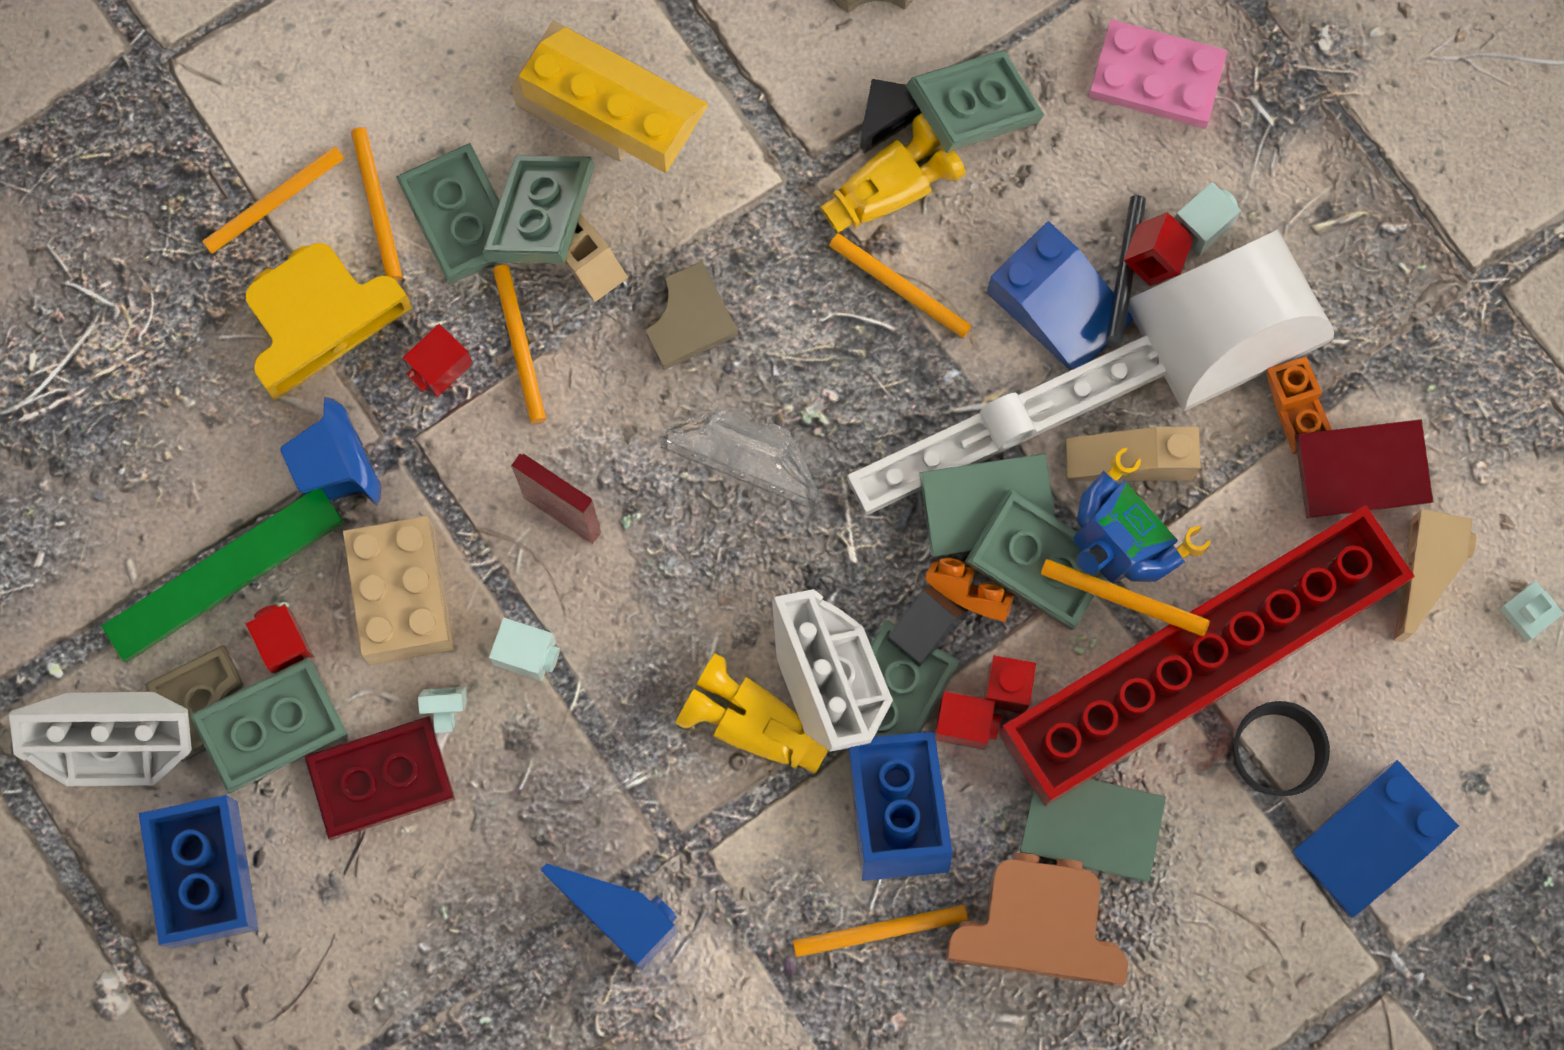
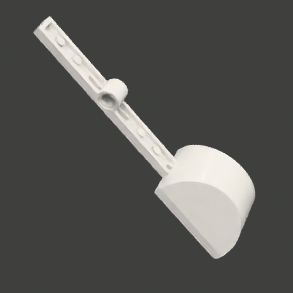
M1276 230L1129 298L1128 311L1138 327L1142 338L1020 395L1010 393L986 405L979 414L847 475V481L865 516L922 490L919 472L980 463L1163 376L1184 412L1265 374L1266 370L1270 367L1292 361L1326 345L1334 338L1333 326L1284 242L1279 230Z

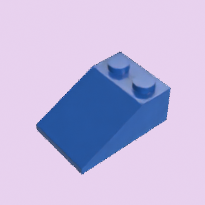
M1047 221L991 275L987 294L1071 371L1092 361L1109 344L1106 341L1114 292L1080 249L1052 223ZM1129 311L1127 312L1125 328L1133 321Z
M935 731L874 737L871 743L849 747L856 837L862 881L949 873L953 852Z
M1396 760L1384 767L1299 844L1292 853L1347 914L1354 918L1428 856L1459 825L1410 772Z
M548 863L540 869L641 970L678 933L673 923L677 918L676 913L657 895L650 901L643 893Z

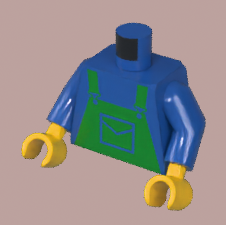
M1126 447L1113 455L1110 464L1111 469L1107 473L1103 471L1080 497L1077 522L1081 528L1074 536V543L1081 549L1077 556V562L1085 573L1095 574L1100 571L1108 581L1113 583L1124 578L1131 582H1156L1185 563L1183 558L1186 556L1198 557L1203 555L1207 551L1211 540L1202 546L1193 545L1190 537L1195 536L1202 529L1201 526H1194L1187 531L1182 544L1177 548L1174 547L1178 542L1177 538L1125 480L1120 484L1117 483L1121 476L1130 475L1139 468L1141 463L1139 458L1131 465V468L1122 466L1120 457L1128 449Z

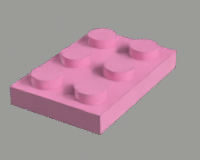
M1110 19L1089 98L1206 129L1228 50Z

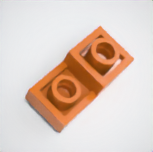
M1306 356L1270 367L1266 370L1269 387L1292 454H1296L1295 435L1332 430L1319 400L1322 391Z
M943 558L940 559V562L933 561L926 573L925 580L935 590L959 606L974 613L1006 622L1012 608L1013 593L1004 592V588L997 584L981 583L979 586L973 585L975 569L965 567V563L960 560Z

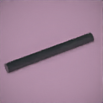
M1133 195L1129 200L1106 341L1114 345L1123 342L1134 271L1123 259L1137 224L1143 222L1146 199L1140 195Z

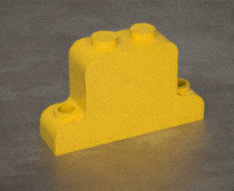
M314 243L310 246L304 245L295 249L288 256L287 261L275 269L269 268L260 272L246 291L247 304L273 341L269 348L258 355L254 365L255 374L273 400H277L411 310L412 306L406 293L398 282L389 276H378L365 284H358L333 249L327 244Z

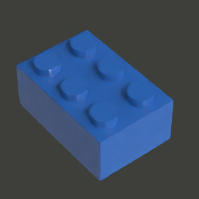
M222 795L139 813L159 946L174 949L259 930L238 801L228 795Z

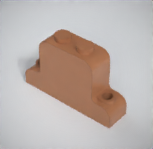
M1013 853V859L1003 861L994 870L990 881L985 924L960 921V928L948 939L945 958L947 962L1117 987L1126 985L1128 970L1127 958L1118 949L1117 943L1096 940L1095 933L1100 898V882L1096 875L1088 870H1083V862L1057 859L1056 865L1039 863V856L1027 853Z

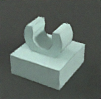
M1534 581L1499 609L1526 642L1533 639L1564 614L1546 590L1544 591L1537 581Z
M466 686L423 689L418 696L419 714L434 713L435 733L453 732V728H455L454 712L463 711L467 705Z

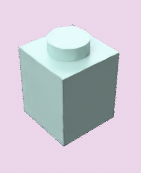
M1211 182L1178 211L1174 219L1194 238L1190 248L1200 256L1235 224L1241 209L1229 191L1219 189Z
M503 617L489 659L493 666L542 681L545 671H553L560 648L555 647L556 640L553 633Z

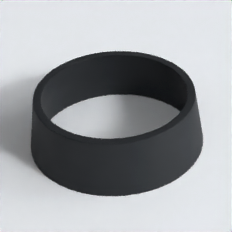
M1286 701L1268 702L1251 710L1241 721L1233 744L1234 763L1243 780L1255 790L1273 796L1297 795L1313 787L1325 773L1330 757L1328 736L1321 722L1306 708ZM1266 715H1282L1295 720L1308 732L1314 746V764L1308 777L1297 787L1286 791L1267 789L1254 781L1244 769L1239 756V738L1247 725L1255 719Z

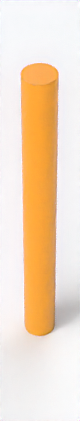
M358 127L351 130V136L385 275L394 278L398 282L403 279L368 132L365 127Z
M336 146L332 147L209 235L202 243L211 254L215 253L345 159Z
M837 233L830 242L829 247L962 339L972 329L973 325L841 234Z
M498 265L493 268V273L531 424L542 423L547 418L509 265Z
M1046 559L1042 567L1041 575L1200 636L1204 637L1210 622L1208 619L1052 560Z
M962 904L792 941L797 958L960 923V921H968L966 907Z

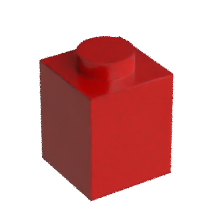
M1166 212L1137 224L1123 261L1149 286L1181 274L1194 238Z
M440 324L436 325L402 357L409 370L405 374L408 380L420 392L423 393L428 389L437 398L473 365L469 352Z
M277 604L266 606L254 614V620L246 623L266 668L273 675L309 657L310 659L314 658L293 612L285 604L279 607Z
M993 655L988 668L984 699L995 701V709L1017 713L1026 712L1030 706L1037 663Z
M944 691L940 701L935 729L936 741L985 750L989 739L996 740L999 731L1001 715L993 713L995 701Z

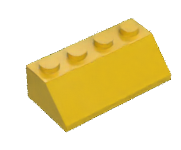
M567 27L541 41L519 75L525 98L664 173H667L708 107L707 102Z

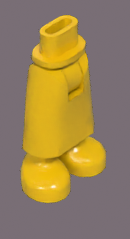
M923 113L914 118L912 126L913 138L905 147L897 139L894 140L854 173L839 190L837 189L832 192L833 199L820 206L822 214L836 233L841 232L850 225L857 228L860 226V222L866 223L876 220L931 193L930 184L936 180L958 181L966 175L964 165L955 151L946 153ZM933 155L926 164L919 168L917 165L918 161Z
M714 653L696 686L730 701L728 708L720 706L694 688L675 724L685 729L693 727L700 721L711 723L717 726L713 737L725 743L778 763L787 765L791 763V767L794 769L799 765L816 774L828 750L805 734L798 714L748 677H745L741 684L735 682L727 673L725 658Z

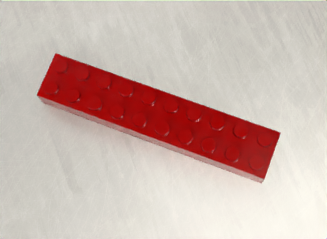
M1367 505L1190 611L1189 613L1210 620L1204 637L1169 624L1004 724L998 734L1032 788L1036 791L1043 804L1047 806L1404 587L1415 576Z

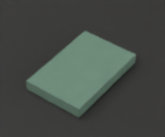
M1005 50L911 77L906 84L907 89L946 153L1037 124L1045 116Z
M471 143L396 176L448 285L498 263L487 262L483 250L500 201Z
M515 155L483 250L487 262L565 264L595 168L592 158L588 156Z
M1046 454L919 472L931 556L971 551L1004 494L1010 489L1055 517Z
M1007 490L964 563L1070 630H1074L1094 597L1093 594L1041 575L1046 559L1085 573L1077 562V556L1081 552V549L1074 543V536L1077 531L1013 490ZM1100 571L1095 574H1089L1102 580L1105 578Z
M884 620L871 643V648L893 701L874 737L921 733L960 660L937 648L920 667L917 666L887 640L889 634L896 627V625L887 620Z
M310 657L190 715L228 794L348 736Z
M1089 779L1045 806L1033 789L1019 853L1037 855L1041 859L1057 862V859L1083 862L1084 869L1148 883L1150 882L1166 797Z

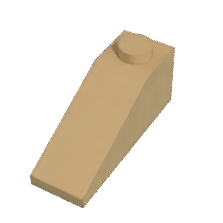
M580 213L565 265L594 302H596L625 281L628 276L609 246Z
M1149 427L1071 437L1065 440L1067 481H1094L1103 471L1107 473L1111 469L1110 464L1113 455L1126 447L1128 449L1120 457L1122 466L1131 468V465L1139 458L1141 463L1137 470L1130 475L1121 476L1117 481H1192L1201 468L1199 427Z
M1421 509L1411 519L1405 563L1415 577L1401 588L1394 641L1403 642L1416 631L1467 561V558L1473 556L1476 546V534L1471 533L1473 519Z

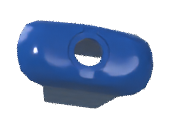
M324 397L323 417L321 420L280 448L297 489L306 495L310 491L322 488L330 501L354 494H363L373 504L378 506L382 487L370 459L362 447L363 444L351 422L350 416L342 404L332 398Z

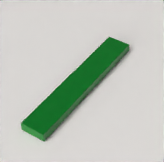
M322 488L310 491L101 625L122 661L128 663L344 524V521Z

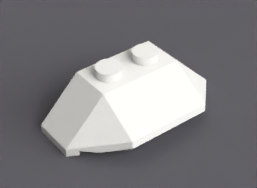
M814 589L776 596L772 600L776 658L805 734L830 752L871 743L893 700L863 626L839 608L822 600L823 596Z
M155 692L65 693L9 713L14 755L23 761L27 759L40 771L66 786L155 785L192 750L188 709Z

